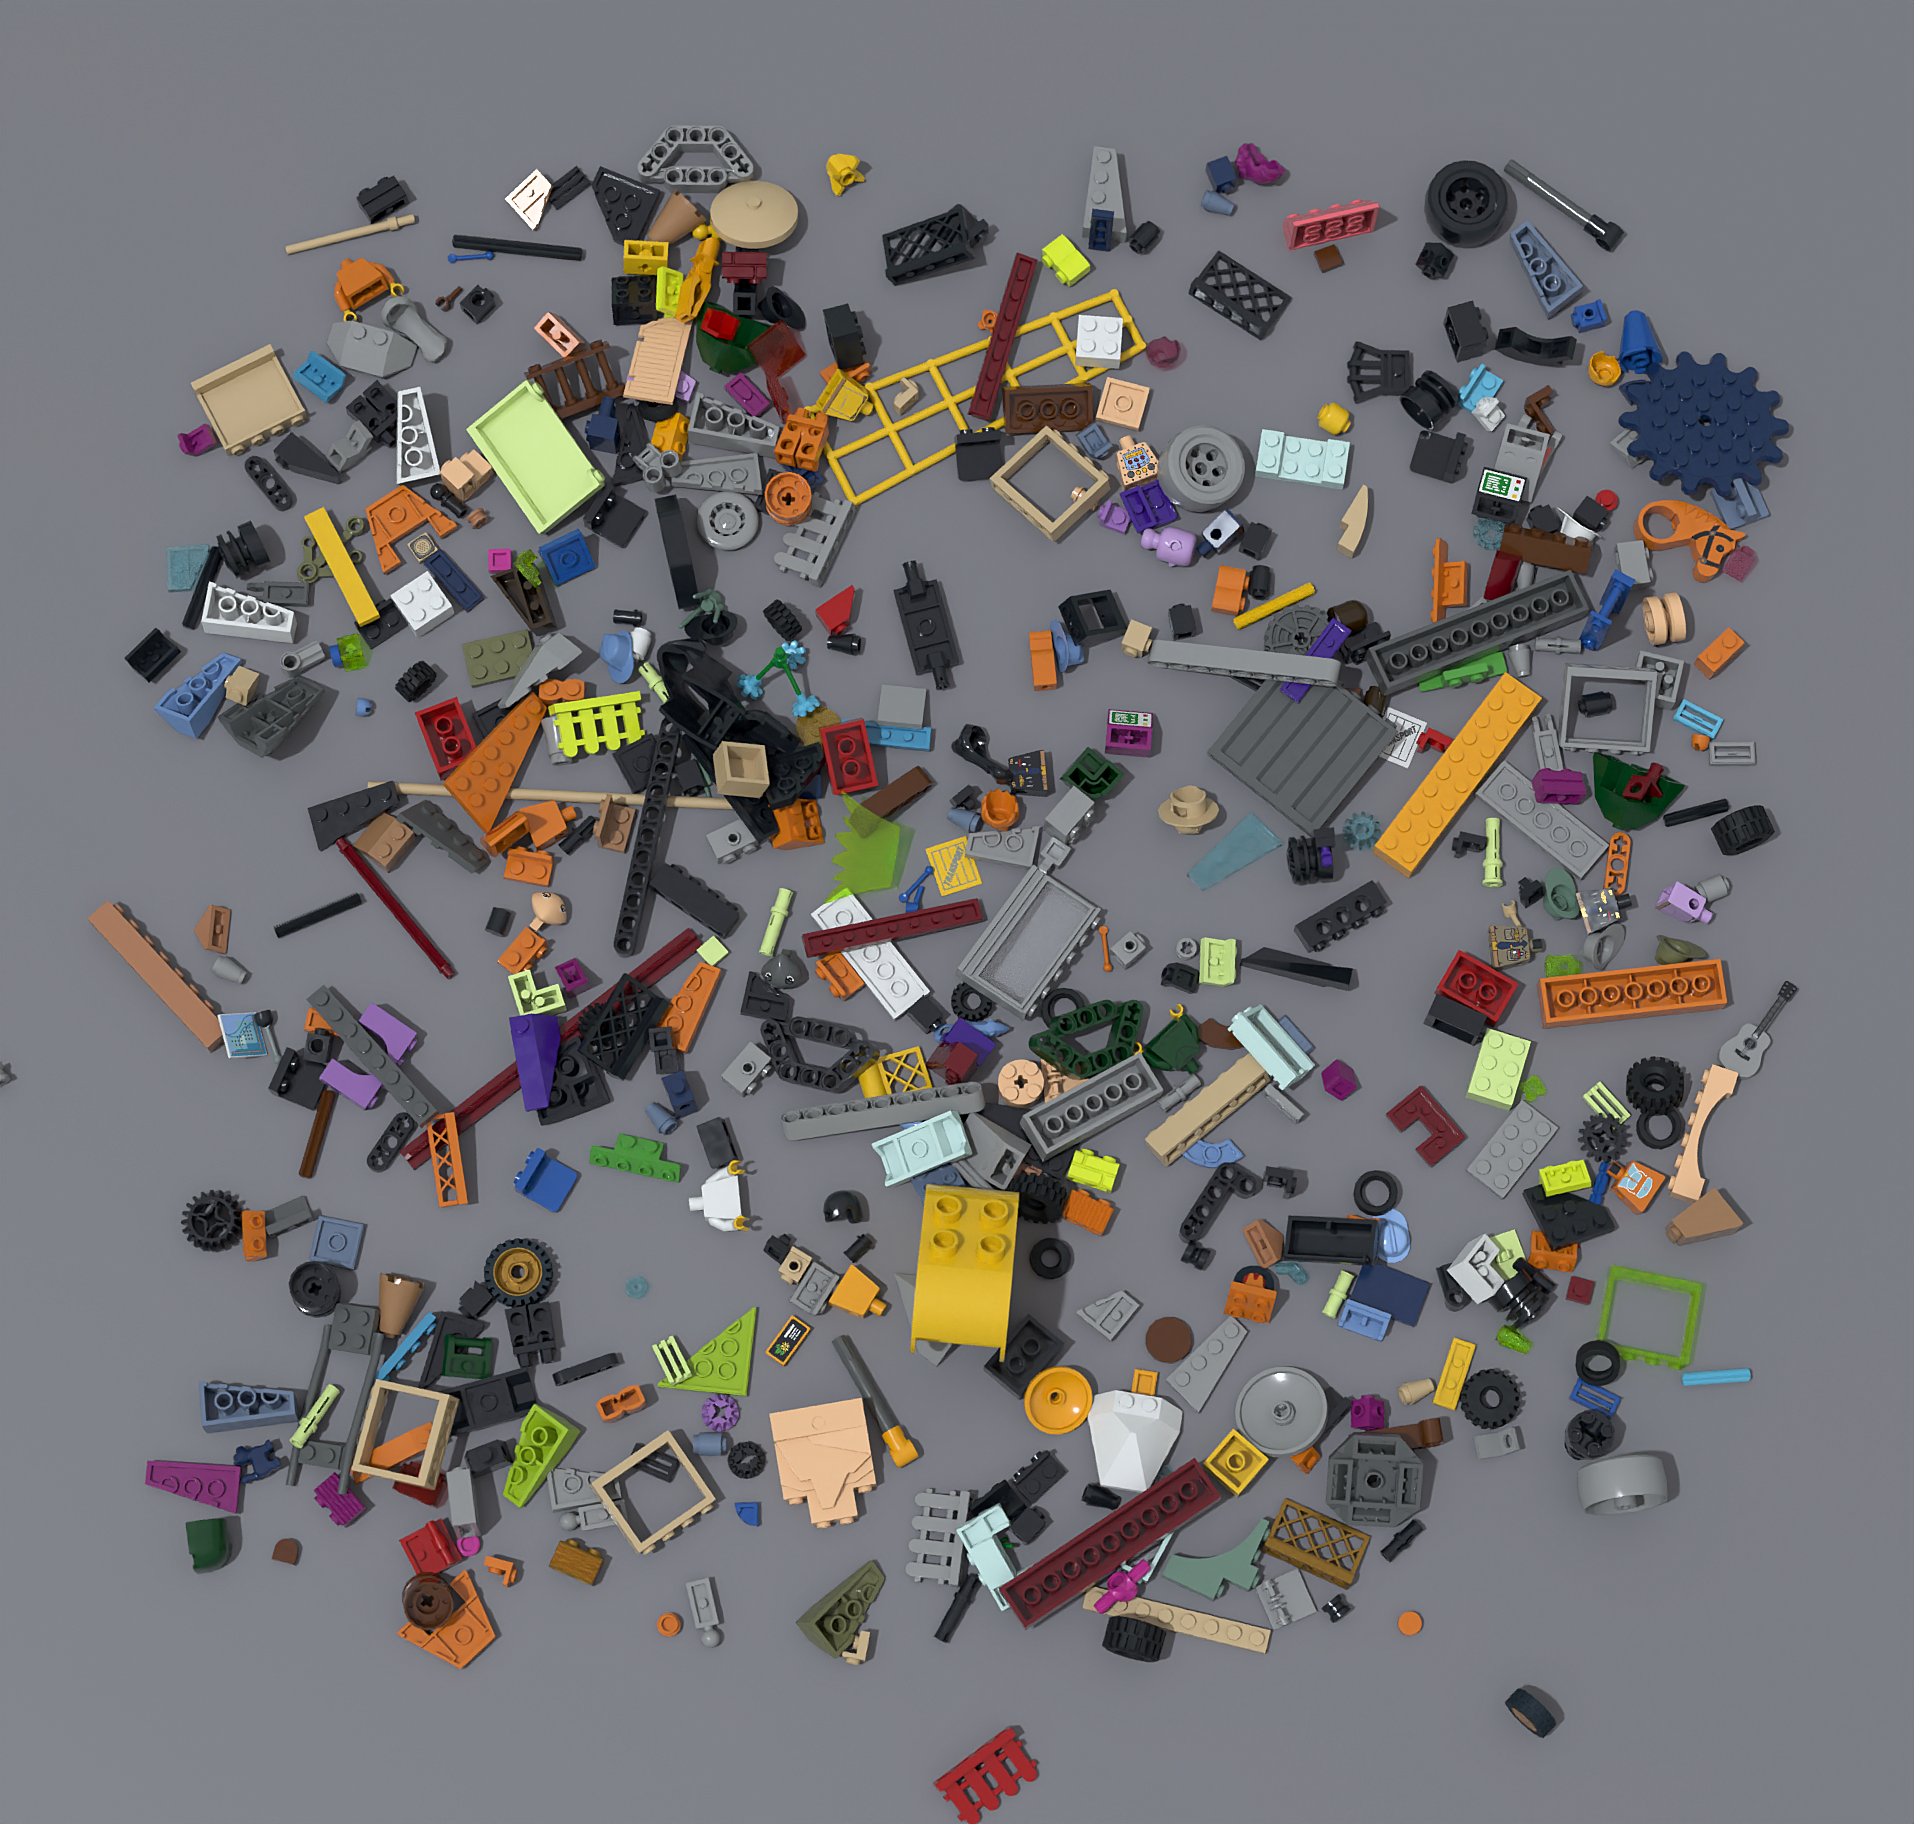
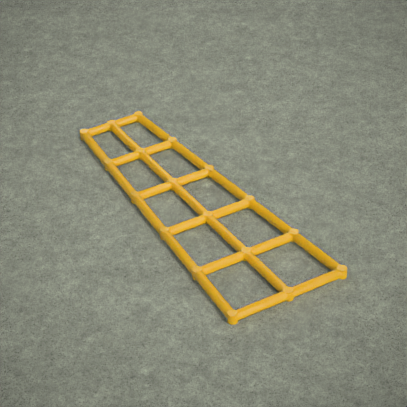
M1112 289L1105 294L1018 326L1015 337L1052 324L1063 346L1011 369L1007 361L1001 383L1008 381L1011 387L1020 386L1016 379L1017 376L1065 354H1068L1078 376L1064 384L1087 383L1088 380L1111 369L1094 367L1086 371L1084 366H1075L1077 339L1070 342L1060 322L1061 319L1111 300L1115 304L1121 318H1123L1122 328L1127 327L1136 344L1120 354V363L1140 352H1144L1146 350V343L1137 330L1118 290ZM991 336L935 359H929L927 362L872 383L869 382L863 386L884 428L832 451L826 440L823 448L826 459L847 500L853 502L855 508L868 499L909 477L915 476L916 473L955 453V443L913 465L897 431L949 408L959 430L969 429L956 404L973 397L976 386L952 396L937 367L988 348ZM929 370L944 400L892 424L876 390L897 383L903 377L907 379ZM817 404L804 407V409L809 411L810 419H815L814 414L821 412ZM1004 416L983 428L995 427V431L1004 426ZM889 435L906 469L855 496L837 459Z

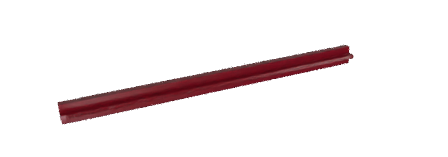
M687 928L628 975L649 989L697 952L696 950L702 946V943L698 940L696 934ZM628 981L623 987L624 996L633 994L632 984ZM617 983L589 1005L594 1008V1003L605 1004ZM634 998L626 999V1006L634 1001ZM620 1001L615 1002L611 1007L617 1013L621 1011ZM587 1006L559 1027L561 1042L558 1050L578 1035L582 1040L584 1039L579 1033L580 1029L577 1023H581L578 1020L579 1016L584 1017V1014L581 1012L583 1010L589 1011ZM516 1061L451 1111L455 1115L458 1136L521 1088ZM444 1118L432 1125V1130L439 1135L445 1129ZM427 1130L400 1151L414 1170L431 1158ZM445 1132V1134L442 1137L447 1140V1134ZM433 1134L434 1142L438 1137ZM440 1139L435 1146L436 1153L448 1144Z

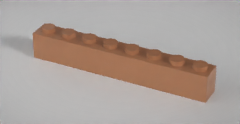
M107 900L87 918L89 922L211 1053L224 1041L219 1020L212 1013L215 1010L214 1007L207 1000L202 1002L197 997L200 994L199 991L192 984L187 986L184 983L183 979L185 976L176 967L173 970L167 964L170 960L163 952L160 951L157 954L152 948L155 944L147 935L142 937L137 932L140 928L132 919L127 921L122 916L125 913L117 903L112 905Z

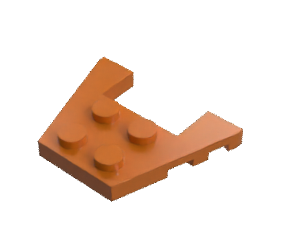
M404 485L399 486L365 508L384 575L401 565V561L390 545L420 525L429 521L440 539L457 529L455 522L443 516L441 512L432 508Z
M463 1570L449 1584L465 1603L451 1615L450 1619L443 1626L437 1628L428 1636L423 1629L417 1628L408 1622L397 1632L400 1637L461 1670L496 1638L466 1570Z

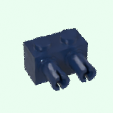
M602 397L599 413L597 415L592 414L591 421L586 422L585 434H587L586 441H589L591 450L616 454L621 431L619 420L614 418L616 407L614 406L615 400L611 397Z

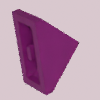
M576 958L555 967L570 999L590 990L588 980Z

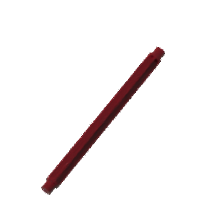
M343 837L338 839L335 844L340 849V853L348 859L413 940L425 952L439 970L438 972L443 974L446 979L453 977L455 972L450 967V963H447L352 848L351 843H348Z

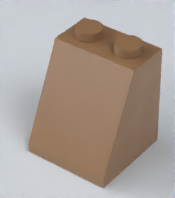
M1714 1187L1672 1219L1665 1229L1667 1231L1666 1236L1673 1244L1677 1243L1678 1246L1733 1235L1744 1223Z

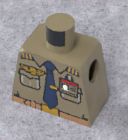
M1499 925L1489 926L1488 939L1491 966L1496 971L1526 965L1530 961L1531 952H1542L1541 938L1528 939L1527 928Z

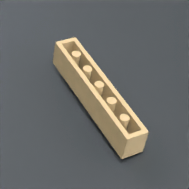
M1250 1053L1238 1059L1233 1067L1221 1073L1216 1081L1210 1086L1204 1087L1199 1095L1193 1100L1187 1101L1182 1109L1176 1114L1169 1116L1165 1123L1148 1134L1145 1141L1149 1150L1167 1167L1270 1082L1267 1071Z

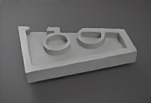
M553 1468L547 1475L553 1513L601 1504L589 1485L604 1475V1473H587L575 1471L574 1469ZM619 1477L603 1487L612 1501L622 1500Z

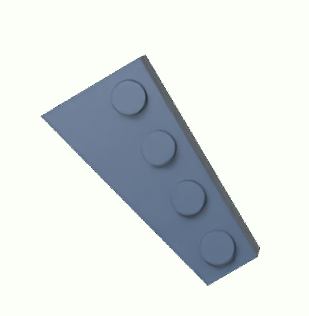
M1528 220L1510 233V243L1547 319H1550L1582 294L1583 285Z
M199 1381L202 1427L206 1433L299 1422L298 1399L293 1391L265 1388L255 1389L248 1386L236 1387L228 1386V1384H209Z

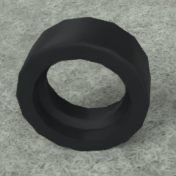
M1067 988L1055 989L1048 993L1043 1000L1041 1010L1043 1021L1048 1028H1050V1021L1053 1019L1050 1015V1006L1053 1001L1058 998H1068L1073 1001L1076 1009L1084 1007V1002L1078 993ZM1081 1013L1080 1019L1083 1021L1084 1014ZM1060 1023V1027L1064 1031L1066 1029V1024Z
M1665 1110V1116L1672 1123V1132L1667 1138L1662 1140H1656L1648 1135L1645 1125L1650 1117V1112L1641 1113L1636 1123V1132L1645 1146L1652 1149H1664L1670 1147L1678 1139L1681 1132V1120L1675 1110L1671 1113Z
M1374 1170L1366 1172L1359 1177L1355 1184L1353 1196L1355 1204L1360 1211L1366 1215L1380 1216L1393 1208L1396 1203L1398 1190L1395 1181L1390 1175ZM1369 1181H1381L1387 1186L1389 1198L1386 1203L1375 1207L1370 1206L1364 1201L1362 1189Z
M1595 1340L1583 1344L1576 1355L1575 1367L1577 1375L1582 1381L1593 1386H1603L1613 1382L1620 1370L1619 1352L1606 1341ZM1592 1355H1601L1610 1359L1612 1364L1610 1368L1604 1371H1593L1584 1365V1360Z

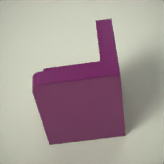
M1338 1059L1321 1073L1325 1091L1341 1101L1357 1088L1353 1069Z

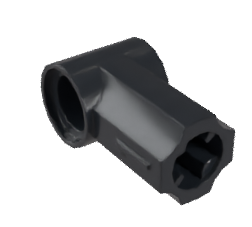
M1449 1263L1436 1268V1272L1445 1298L1446 1308L1450 1311L1458 1312L1464 1307L1467 1297L1460 1284L1447 1271L1451 1265ZM1456 1294L1461 1297L1462 1301L1454 1304L1450 1301L1449 1297Z

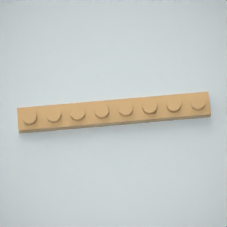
M1093 1586L1087 1589L1082 1609L1099 1613L1094 1608V1604L1109 1590ZM1134 1597L1128 1602H1119L1117 1600L1103 1613L1112 1617L1123 1616L1156 1625L1161 1629L1262 1654L1266 1653L1271 1631Z

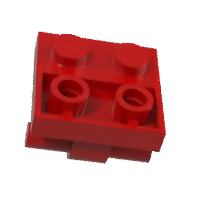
M441 1518L436 1521L431 1520L427 1522L425 1527L399 1540L416 1574L422 1572L439 1574L463 1561Z

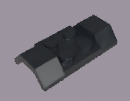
M527 1367L438 1392L459 1399L449 1437L517 1419L527 1415L532 1406L537 1404Z

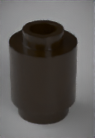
M1370 686L1369 690L1366 691L1363 704L1366 706L1372 705L1379 711L1378 716L1382 718L1388 696H1383L1378 686Z

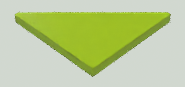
M751 1308L750 1311L740 1319H737L720 1335L712 1339L696 1354L686 1360L693 1376L674 1386H671L666 1377L658 1382L657 1387L747 1397L757 1308ZM681 1364L678 1368L683 1375L685 1370ZM673 1371L671 1375L673 1379L677 1378V1375L675 1371Z

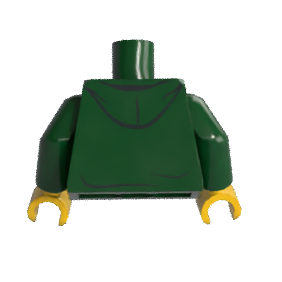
M1177 1004L1176 1008L1180 1012L1176 1014L1170 1009V1017L1173 1020L1144 1046L1146 1050L1143 1051L1141 1044L1135 1042V1046L1140 1049L1136 1053L1133 1052L1132 1056L1140 1052L1147 1064L1153 1068L1163 1071H1179L1184 1067L1189 1074H1193L1200 1067L1193 1058L1200 1051L1198 1046L1200 1041L1198 1027L1187 1014H1183L1182 1005Z

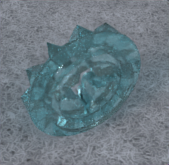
M1482 517L1474 526L1473 538L1485 550H1496L1500 548L1506 523ZM1488 527L1491 528L1492 532H1498L1494 535L1493 541L1489 535H1484L1487 533Z

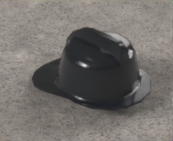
M769 287L766 291V297L757 306L766 320L772 324L783 322L793 329L803 328L805 316L801 308L777 287Z
M720 611L718 622L714 623L715 613L697 616L684 626L685 633L691 638L702 639L711 645H723L733 637V630L738 624L737 617L732 612Z

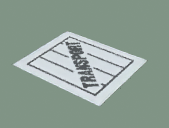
M1387 707L1383 720H1386V718L1391 720L1397 726L1398 734L1379 757L1408 768L1418 746L1416 742L1421 732H1424L1427 723Z

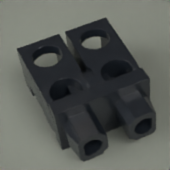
M376 380L362 392L363 397L359 395L345 408L347 414L356 422L360 421L373 435V439L378 444L381 442L390 448L397 441V438L392 433L397 428V401Z
M549 1301L528 1305L531 1329L526 1306L505 1309L513 1354L517 1357L520 1367L533 1366L531 1354L540 1353L542 1364L553 1363L554 1350L557 1349Z

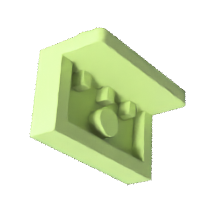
M1206 937L1201 939L1199 983L1225 987L1234 983L1236 978L1235 957L1237 955L1235 939L1225 941Z

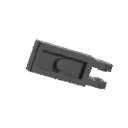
M264 581V583L247 584L249 591H264L263 596H251L263 603L268 602L276 606H309L310 584L308 582Z

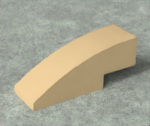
M1364 484L1340 524V528L1345 533L1338 543L1337 551L1351 559L1358 548L1367 517L1368 491L1367 486Z

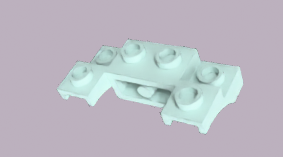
M1000 1503L979 1513L977 1517L959 1525L956 1531L968 1551L967 1557L973 1566L976 1565L980 1572L978 1573L980 1581L984 1586H988L998 1606L1003 1611L1009 1608V1605L999 1592V1588L1034 1564L1018 1572L1016 1571L996 1535L997 1532L1011 1524Z

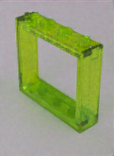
M1611 1265L1607 1272L1596 1340L1604 1341L1614 1280L1690 1295L1680 1358L1611 1344L1617 1349L1619 1355H1622V1359L1636 1361V1358L1645 1360V1363L1658 1366L1659 1363L1667 1364L1668 1368L1673 1370L1686 1368L1690 1359L1702 1284Z

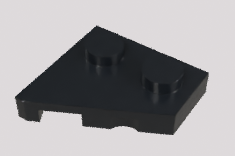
M749 971L740 1012L741 1015L765 1020L772 1019L785 1023L790 999L782 993H778L774 987L762 981L754 972Z

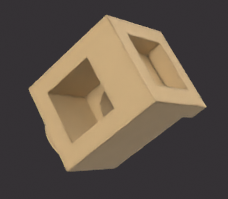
M792 1246L778 1270V1273L781 1275L780 1279L790 1285L793 1282L798 1285L813 1262L812 1258ZM797 1263L798 1269L791 1270L790 1265Z

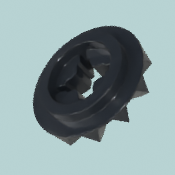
M749 1441L739 1442L731 1448L728 1455V1466L731 1472L742 1479H750L757 1476L765 1465V1456L762 1449L757 1444ZM742 1451H744V1453L748 1457H753V1459L750 1460L751 1469H749L745 1463L736 1464L743 1459Z

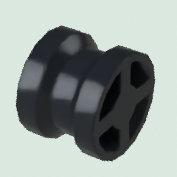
M1338 1594L1321 1609L1330 1615V1620L1334 1623L1351 1608L1342 1602V1597Z

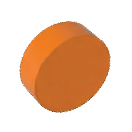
M1409 1611L1399 1617L1397 1625L1402 1634L1412 1636L1419 1632L1422 1622L1418 1614Z

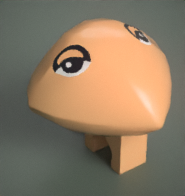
M549 892L532 894L531 903L536 915L529 925L532 929L537 931L543 923L560 925L566 922V908L560 896Z

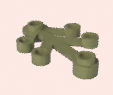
M352 516L347 520V529L339 536L343 545L353 535L358 536L363 533L365 525L360 517ZM356 524L360 526L358 530L352 529ZM311 536L304 537L301 542L304 548V563L297 569L298 579L301 582L311 584L318 577H334L330 568H321L327 561L320 548L319 556L313 561L312 550L316 546L314 538ZM310 540L313 542L311 546H305L306 541ZM359 550L347 552L354 565H359L363 561V556ZM358 554L360 558L353 560L352 556ZM306 571H312L311 576L307 577L304 575Z

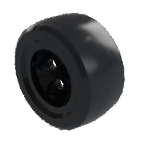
M1457 161L1443 167L1430 182L1425 195L1424 211L1431 231L1446 244L1460 248L1479 246L1490 240L1502 226L1508 209V194L1502 178L1492 168L1477 161ZM1467 187L1469 191L1462 193L1460 188ZM1478 193L1482 194L1483 199L1478 200L1475 198V195ZM1452 195L1455 197V200L1451 202L1447 196ZM1478 209H1483L1485 212H1483L1482 214H1477L1476 211Z

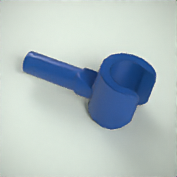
M919 886L914 902H906V913L919 909L920 898L924 890L923 886Z

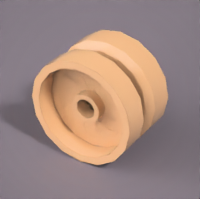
M1676 592L1663 594L1661 600L1657 596L1645 597L1643 599L1644 625L1651 645L1665 644L1667 637L1672 642L1682 641L1686 638L1684 610L1680 597Z

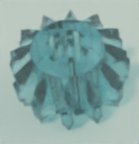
M1365 812L1361 813L1360 818L1356 813L1352 814V820L1346 819L1345 824L1347 826L1342 829V832L1346 833L1344 841L1352 840L1350 847L1353 848L1355 844H1358L1359 851L1362 850L1363 845L1367 849H1371V843L1376 844L1378 841L1376 836L1381 835V830L1376 829L1380 823L1378 821L1372 822L1373 815H1370L1368 819L1365 818ZM1362 828L1366 830L1362 834L1358 833V830H1361Z

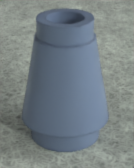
M1206 190L1200 206L1204 207L1206 211L1230 215L1234 203L1214 190L1212 192Z
M952 807L947 816V820H950L968 833H977L982 823V817L978 815V812Z
M655 1102L649 1104L645 1109V1112L659 1133H663L666 1136L676 1129L678 1125L676 1117Z

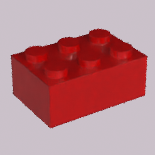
M457 697L415 712L440 780L448 778L476 748Z
M863 718L818 727L833 795L878 786Z
M1458 950L1434 994L1444 996L1486 1015L1485 1023L1494 1028L1519 983Z

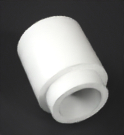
M636 627L634 631L630 632L634 662L644 660L651 643V633L643 628Z

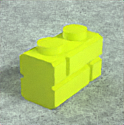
M1081 1149V1152L1076 1150L1067 1180L1111 1193L1120 1164H1117L1116 1159L1109 1156L1099 1158L1094 1156V1152Z

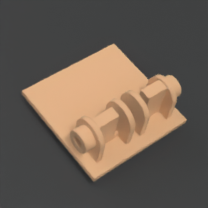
M1041 1059L1045 1103L1089 1080L1088 1077L1072 1080ZM1076 1063V1072L1080 1074L1081 1067L1078 1063Z

